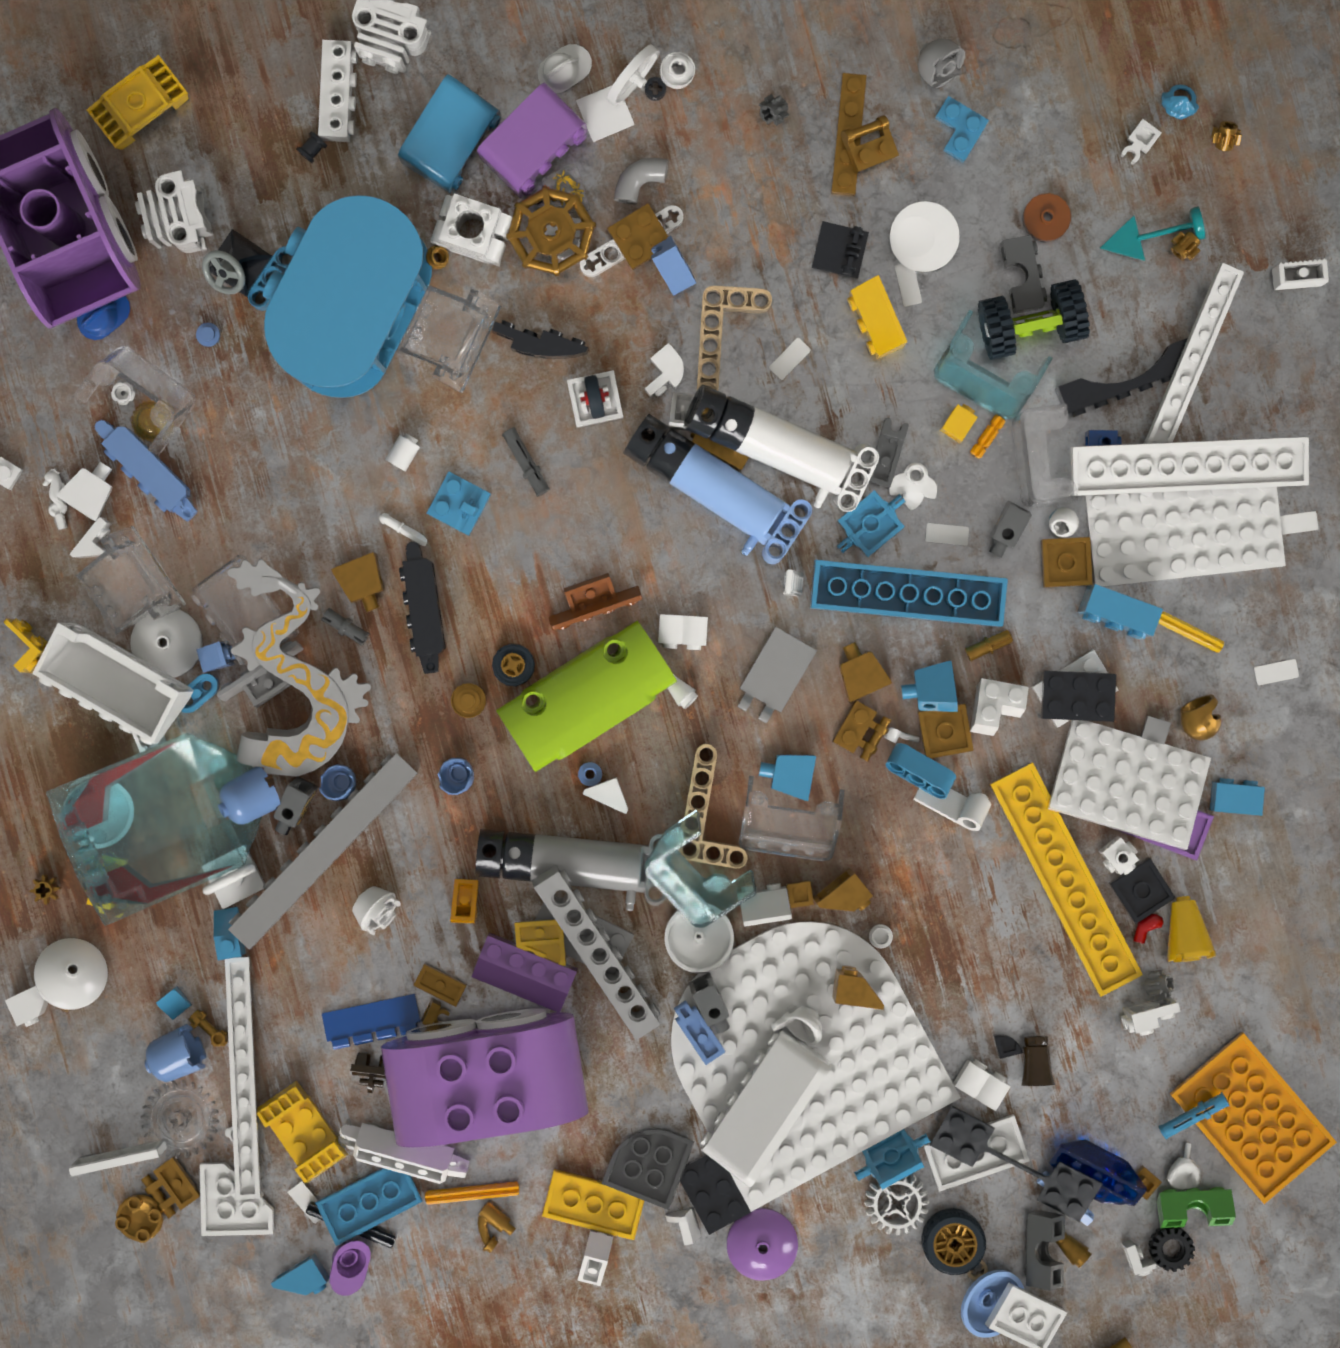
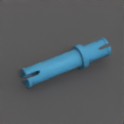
M1223 1092L1205 1102H1198V1106L1158 1127L1167 1140L1169 1137L1205 1118L1207 1120L1212 1118V1114L1230 1105Z

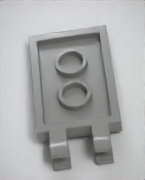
M775 627L739 688L745 694L737 707L747 711L755 697L766 704L758 719L767 723L774 710L782 712L817 650Z

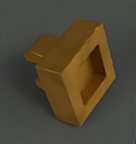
M431 998L421 1019L422 1024L440 1023L442 1021L437 1019L440 1014L449 1016L450 1012L446 1008H441L440 1001Z
M1143 1165L1127 1182L1131 1188L1146 1200L1162 1183Z

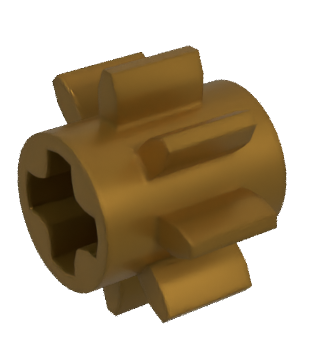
M1223 121L1220 123L1219 128L1213 127L1211 138H1213L1212 143H1215V147L1221 151H1231L1234 145H1240L1242 134H1240L1241 129H1238V125L1234 122Z
M1180 231L1171 240L1174 244L1171 247V251L1181 261H1184L1186 258L1191 261L1201 251L1197 248L1201 244L1200 240L1190 231H1187L1185 234Z
M44 874L41 877L42 881L38 879L33 880L35 887L29 890V892L35 894V902L43 899L44 904L47 905L50 903V897L53 900L59 898L56 893L62 887L57 886L55 883L57 877L48 880L47 874ZM42 887L49 888L50 892L42 891Z

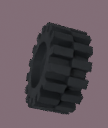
M1158 1228L1155 1230L1157 1233L1155 1235L1152 1234V1241H1149V1252L1157 1265L1166 1271L1172 1270V1272H1177V1269L1184 1270V1265L1186 1264L1189 1266L1191 1264L1189 1260L1194 1259L1195 1256L1193 1254L1195 1246L1186 1231L1182 1228H1163L1161 1230ZM1168 1240H1177L1180 1243V1252L1174 1257H1168L1163 1252V1246Z

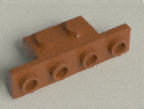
M609 573L566 587L564 588V593L570 609L550 616V625L552 630H562L568 628L573 623L588 621L593 616L601 613H611L621 606L634 605L643 599L639 586L615 593Z

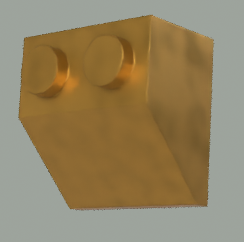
M842 966V969H836L832 994L836 1004L884 1010L883 1002L863 975L856 970V967Z

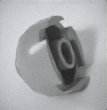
M940 38L926 43L921 48L918 59L920 75L934 88L944 86L954 77L951 73L955 68L960 69L965 60V51L950 39Z

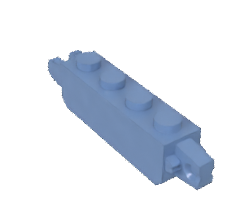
M98 420L96 422L95 430L104 439L101 444L106 449L103 452L112 461L117 459L123 465L120 469L129 478L134 476L140 482L137 486L146 495L151 493L157 499L154 503L163 512L166 510L172 513L175 512L187 522L198 513L197 509L188 499L190 497V489L129 428H115L105 420Z

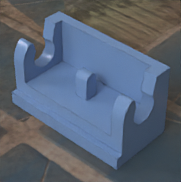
M672 236L667 237L666 240L651 249L653 252L651 258L673 296L696 284L693 273Z

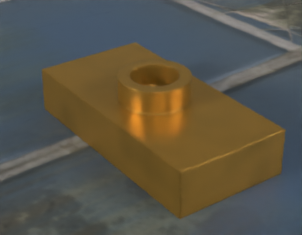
M424 963L413 986L456 1007L467 984Z

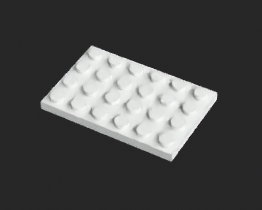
M1071 720L1048 809L1187 850L1211 758L1167 744L1150 741L1140 736L1090 721Z

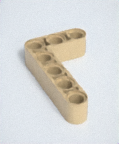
M709 286L705 289L702 297L697 390L701 385H706L715 390L719 389L723 311L765 313L769 310L772 303V296L769 291L761 288ZM717 293L720 300L716 304H711L706 299L707 295ZM734 294H739L743 297L744 302L741 305H734L730 298ZM757 296H764L768 303L764 307H759L755 304L754 299ZM710 316L717 318L719 322L714 328H710L705 324V320ZM706 341H714L717 344L716 350L713 352L706 351L703 346ZM706 364H712L716 371L713 375L707 376L702 372V367Z
M702 744L695 752L679 842V853L684 859L729 868H741L747 862V853L744 848L738 845L702 839L717 760L716 749L711 744ZM703 748H710L713 751L711 760L703 761L700 758L699 753ZM700 771H704L709 775V780L704 785L698 784L695 780L696 774ZM695 795H701L705 799L704 805L700 808H695L691 804V799ZM690 819L700 821L701 826L697 831H690L687 828V822ZM687 842H692L696 845V852L692 855H687L682 850L683 845ZM711 846H715L720 850V854L716 859H710L706 855L707 849ZM733 851L743 853V860L740 863H733L730 860V854Z

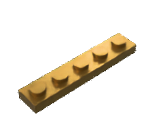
M842 74L831 194L853 196L856 194L857 173L853 170L841 137V132L846 129L853 130L862 126L867 75ZM861 137L855 139L856 146L860 145Z

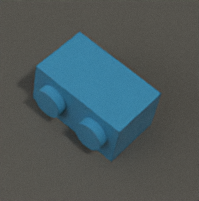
M1220 778L1219 782H1212L1209 810L1262 816L1265 787L1258 786V781L1243 780L1242 785L1234 784V779Z

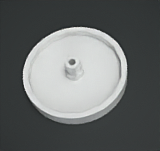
M650 44L634 57L619 75L607 95V100L614 106L619 105L637 86L641 89L647 83L645 76L656 62L659 50Z
M931 201L916 202L904 208L894 219L890 230V244L896 258L907 268L919 272L934 271L946 265L956 253L960 240L959 226L953 214L944 206Z
M704 903L687 905L679 909L666 926L665 946L672 961L685 971L700 974L714 971L726 962L732 952L734 945L732 925L727 916L712 905Z

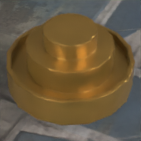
M472 683L462 684L453 691L451 706L459 716L474 718L485 709L486 695L478 685Z

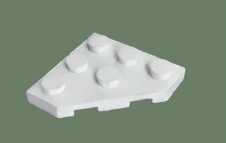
M226 1162L200 1163L201 1236L274 1234V1208L262 1196L258 1199L236 1200L234 1170Z

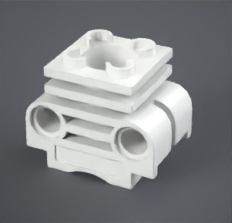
M392 0L356 1L352 19L358 31L357 38L360 43L355 42L354 48L362 62L370 66L379 64L384 66L386 71L393 74H398V71L405 73L406 67L404 63H409L408 55H421L425 51L431 35V31L426 28L427 20L420 16L419 7L409 3H397Z
M179 170L161 175L155 183L157 195L151 190L146 191L147 197L142 192L137 193L138 201H135L138 215L142 214L144 224L141 225V231L144 239L148 238L149 243H152L158 249L163 248L161 242L166 246L174 244L184 253H193L207 249L204 237L212 236L213 231L204 210L205 198L201 187L196 186L194 180H184L182 171ZM186 234V237L181 240V237Z
M455 193L453 196L445 195L439 213V218L445 221L437 220L430 242L450 252L500 267L506 244L497 238L508 241L506 234L509 233L512 217L502 213L499 208ZM476 219L484 223L482 232L475 238H464L459 235L462 224L467 220Z

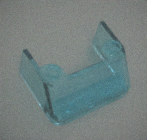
M969 310L936 364L934 377L939 383L994 415H999L1004 420H1011L1020 413L1036 389L1053 357L1048 356L1045 358L1035 375L1028 371H1022L1014 376L1011 383L1005 381L969 360L974 350V344L971 338L962 333L973 314V311Z
M695 810L663 833L645 862V874L693 926L703 928L755 896L756 886L752 870L747 871L732 882L723 874H713L704 879L678 851L702 834L700 815Z

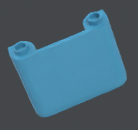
M448 74L440 83L402 144L398 157L403 165L451 194L453 189L457 190L463 181V177H461L462 168L485 131H489L491 128L495 129L501 120V116H499L500 110Z

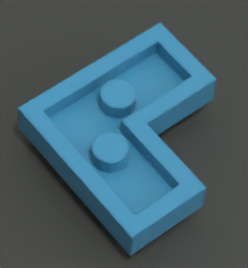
M948 96L935 117L955 130L943 151L964 163L989 120Z

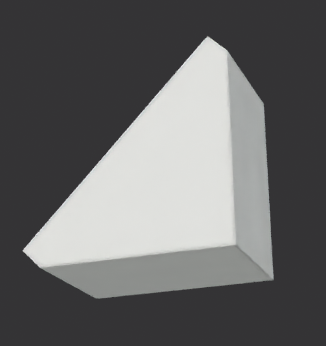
M673 392L669 429L687 431L683 427L684 420L695 394Z
M617 777L588 787L583 792V795L625 814L629 809Z

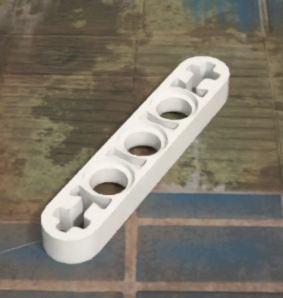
M674 205L668 206L655 214L657 218L662 217V221L669 217L668 213L671 211L673 214H679L677 222L674 223L670 220L665 223L667 227L665 232L667 234L678 228L683 222L682 210ZM612 239L587 254L589 256L587 260L580 261V269L585 276L595 277L625 258ZM609 247L616 248L618 251V256L614 260H608L604 255L605 250ZM600 253L606 265L602 266L601 262L595 265V271L585 270L584 268L587 266L586 261L590 260L592 263L597 261L598 257L596 255Z

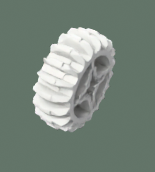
M914 1174L908 1179L905 1177L892 1184L909 1187L907 1190L903 1189L898 1192L889 1186L882 1190L879 1184L876 1185L870 1182L869 1186L874 1191L865 1192V1195L871 1199L865 1200L864 1204L870 1207L866 1210V1214L869 1216L873 1215L870 1219L871 1223L879 1222L877 1225L879 1230L886 1226L887 1234H890L893 1228H895L896 1235H900L901 1228H904L905 1233L908 1234V1226L910 1225L917 1229L918 1226L915 1221L924 1222V1218L920 1213L927 1214L928 1209L923 1205L929 1204V1199L922 1198L928 1194L926 1189H921L923 1186L922 1181L915 1183L916 1176ZM882 1191H884L887 1196V1202L879 1211L877 1206L878 1198ZM915 1193L916 1204L913 1211L909 1213L906 1205L911 1200L910 1197ZM891 1195L894 1199L900 1200L903 1210L896 1204L892 1205ZM898 1213L903 1219L891 1220L885 1216Z

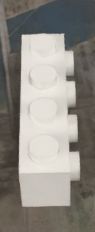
M322 40L318 136L323 141L350 142V135H354L355 122L351 120V111L356 109V98L352 96V87L357 85V74L353 73V64L358 62V53L351 41Z

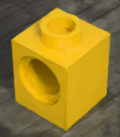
M957 404L940 431L956 442L961 443L978 417L974 415L975 411L965 404L962 406Z

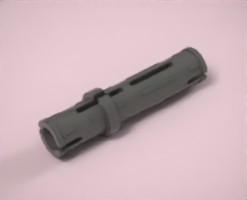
M513 427L505 431L502 437H504L523 470L524 479H528L537 497L548 492L550 488L540 473L541 468L536 466L516 428Z

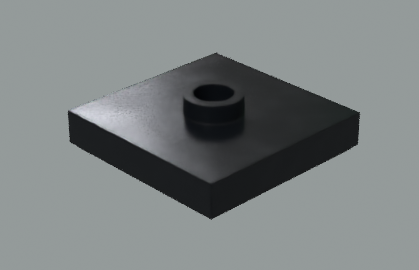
M1149 857L1137 864L1136 868L1126 875L1123 873L1109 882V885L1135 924L1176 898Z

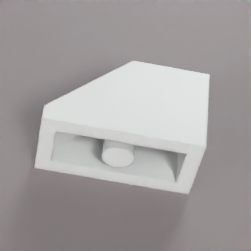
M36 986L5 1000L16 1026L24 1023L28 1027L38 1022V1016L45 1013L48 1002L39 994Z
M590 1231L578 1281L601 1286L613 1237L601 1232L595 1233Z

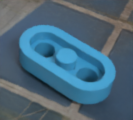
M201 674L187 685L194 690L191 695L193 703L190 706L186 704L182 712H195L218 692L219 681L214 675ZM206 681H209L211 683V688L209 690H206L204 688V683Z

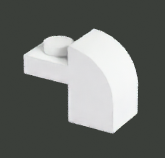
M668 343L650 358L652 364L661 373L659 377L645 388V392L650 398L654 395L660 397L669 389L666 386L669 383L676 390L683 379L684 366L682 359Z

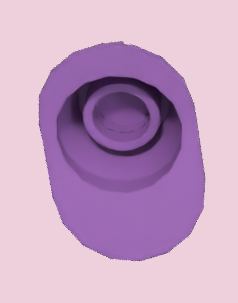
M349 1239L338 1245L332 1254L329 1283L332 1290L339 1295H351L357 1292L364 1283L371 1256L370 1249L364 1242Z

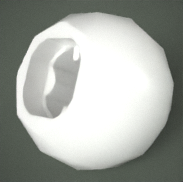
M1061 507L1056 509L1049 517V528L1058 537H1069L1078 529L1079 518L1075 511L1070 508Z

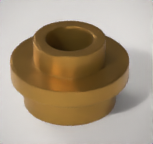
M437 245L428 248L426 261L432 266V269H442L447 265L449 254L445 248ZM434 254L438 256L437 262L434 259Z

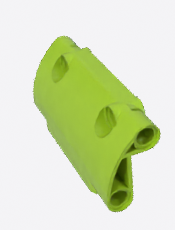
M635 621L615 635L604 638L527 687L519 696L497 709L496 712L533 770L537 772L552 761L567 757L656 699L657 694L676 683L677 680L638 621ZM612 643H617V651L613 654L607 653L608 646ZM530 695L538 697L537 702L533 705L526 704V699Z

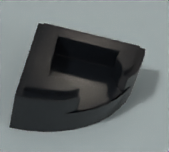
M1004 1034L993 1035L1000 1059L1023 1053L1020 1045L1012 1037Z

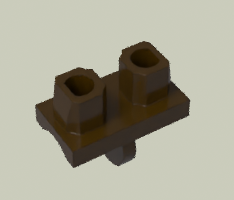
M359 1052L355 1064H351L350 1071L353 1076L369 1077V1079L360 1078L359 1085L368 1086L367 1093H373L374 1087L383 1088L384 1081L375 1080V1078L386 1079L383 1057L380 1055L379 1066L374 1067L370 1066L371 1054Z

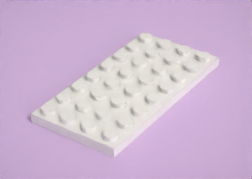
M1277 487L1151 492L1150 497L1139 493L1084 495L1088 537H1090L1093 582L1099 586L1105 587L1286 566Z

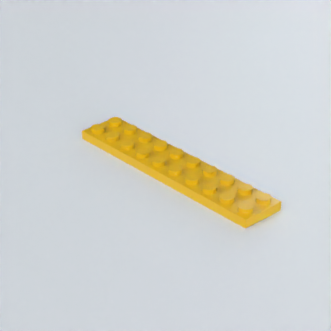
M1031 762L991 783L990 786L1098 995L1102 997L1142 976L1143 974L1061 815L1057 811L1048 809L1051 796L1034 763Z

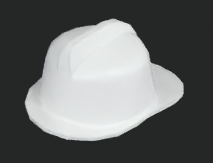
M568 44L561 47L545 58L538 69L540 84L546 83L555 93H562L589 74L592 67V59L589 52L577 44Z

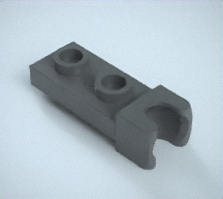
M885 418L876 448L879 460L869 480L870 483L887 488L891 487L909 427L908 423H904L898 432H894L891 429V419Z

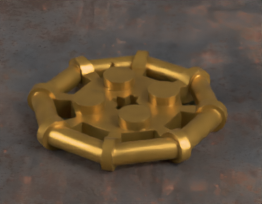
M542 186L541 190L514 204L515 209L506 239L510 241L523 263L522 267L560 276V273L578 262L587 260L596 222L592 221L580 200V195ZM550 198L567 203L564 208L554 207L550 205ZM543 200V207L533 213L528 209ZM573 208L582 222L575 224L569 212ZM524 214L529 217L528 225L525 231H519ZM547 225L558 228L555 231L556 235L554 237L545 235ZM576 230H584L580 246L578 247L573 244ZM528 238L533 247L529 254L520 239ZM568 249L575 253L561 262L558 261L557 256ZM538 253L552 256V264L535 260Z

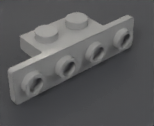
M290 641L282 645L280 649L284 653L295 656L304 648L297 641ZM259 665L253 671L247 669L242 672L241 677L236 681L224 684L221 687V691L216 695L219 699L226 702L244 690L254 707L258 708L291 685Z

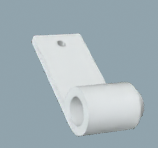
M918 788L913 799L972 831H979L991 807V802L985 794L976 793L965 797L953 789H950L945 799H940Z

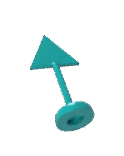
M1197 206L1190 209L1189 223L1139 235L1135 216H1133L1100 249L1145 261L1141 245L1142 240L1192 228L1193 234L1199 240L1205 239V228L1200 208Z

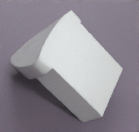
M694 1208L665 1215L667 1222L679 1223L684 1245L694 1244L701 1237Z

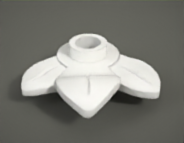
M911 463L906 467L904 473L898 474L893 478L889 494L891 496L902 495L908 509L914 510L921 504L924 497L936 498L937 485L928 476V471L923 464ZM917 470L920 473V477L918 479L912 478V471Z

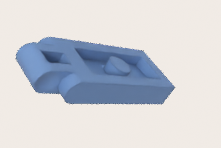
M685 1000L674 1008L678 1015L675 1018L676 1022L705 1065L726 1052L711 1028L707 1026L696 1006L691 1008Z

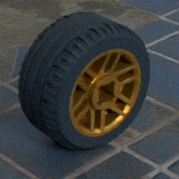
M955 1208L941 1210L934 1214L923 1228L921 1242L925 1256L935 1269L944 1274L962 1275L976 1268L984 1257L986 1251L985 1233L977 1219L964 1210ZM953 1239H956L955 1244L952 1245L951 1242Z

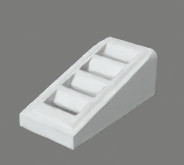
M789 569L785 572L784 595L798 597L802 595L804 579L802 572Z

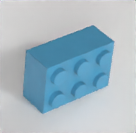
M1092 584L1086 587L1077 613L1083 614L1082 619L1092 623L1105 622L1104 627L1114 631H1122L1124 629L1128 631V636L1140 640L1154 636L1163 609L1097 584Z

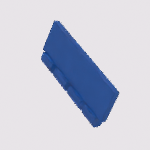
M415 994L322 1013L327 1042H332L333 1050L350 1047L349 1037H353L354 1045L374 1042L372 1032L375 1031L378 1041L397 1037L396 1027H399L401 1036L406 1035L407 1031L417 1028V1023L421 1022Z

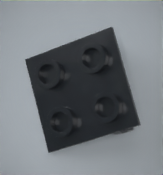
M822 221L812 268L858 279L869 232L863 231V228L858 226L850 228Z

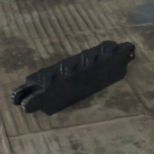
M411 541L406 546L407 561L402 562L403 567L399 568L401 582L405 581L406 591H403L404 605H409L410 614L406 615L408 629H412L413 638H410L411 652H415L416 657L420 658L424 674L439 672V654L443 653L446 649L434 563L427 558H423L419 543Z

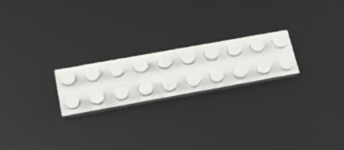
M1309 437L1071 447V495L1073 496L1309 485Z

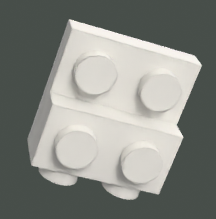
M1167 997L1164 1000H1152L1123 1008L1124 1015L1121 1016L1124 1029H1128L1129 1033H1140V1036L1154 1033V1029L1160 1027L1157 1018L1160 1017L1161 1020L1171 1019L1175 1017L1174 1013L1181 1011L1179 1003L1171 997Z

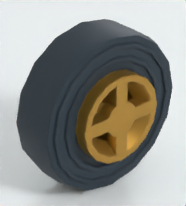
M505 645L493 657V673L501 683L507 686L522 685L534 673L535 661L533 655L522 645Z

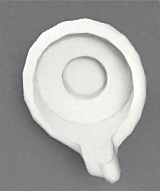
M802 1006L792 1013H785L781 1019L771 1024L773 1031L787 1027L794 1037L808 1045H816L822 1039V1025L818 1013L811 1008Z

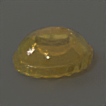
M155 400L140 403L131 416L134 432L138 437L148 442L163 439L172 426V418L168 408Z

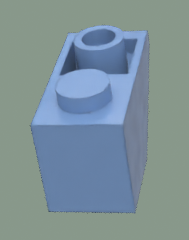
M219 641L196 649L203 673L235 665L234 659H236V655L231 653L233 645L229 646V642Z

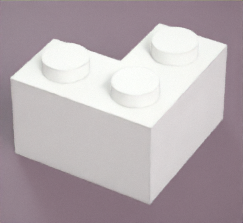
M981 678L976 687L970 732L994 736L999 728L1001 714L1021 718L1026 710L1029 687Z

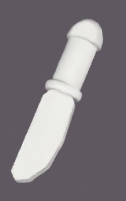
M387 513L379 516L382 524H386L396 530L397 533H401L420 545L426 546L427 539L416 530L404 525V522H399Z

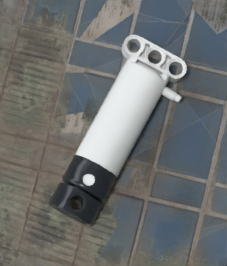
M701 385L695 393L683 425L687 431L703 438H709L710 441L819 487L820 489L814 502V507L821 508L822 503H824L830 492L834 494V503L842 511L851 512L856 509L879 460L877 450L867 443H861L852 450L736 398L726 397V394L706 385ZM709 408L707 414L701 415L703 409ZM870 450L871 457L867 461H862V453ZM856 472H860V480L852 483L851 476ZM850 494L851 499L849 503L841 504L842 496Z

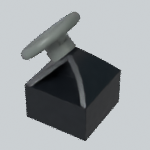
M232 229L218 250L211 251L205 255L202 261V271L207 282L218 292L227 295L239 292L248 298L249 291L273 256ZM226 283L230 287H225L223 284Z

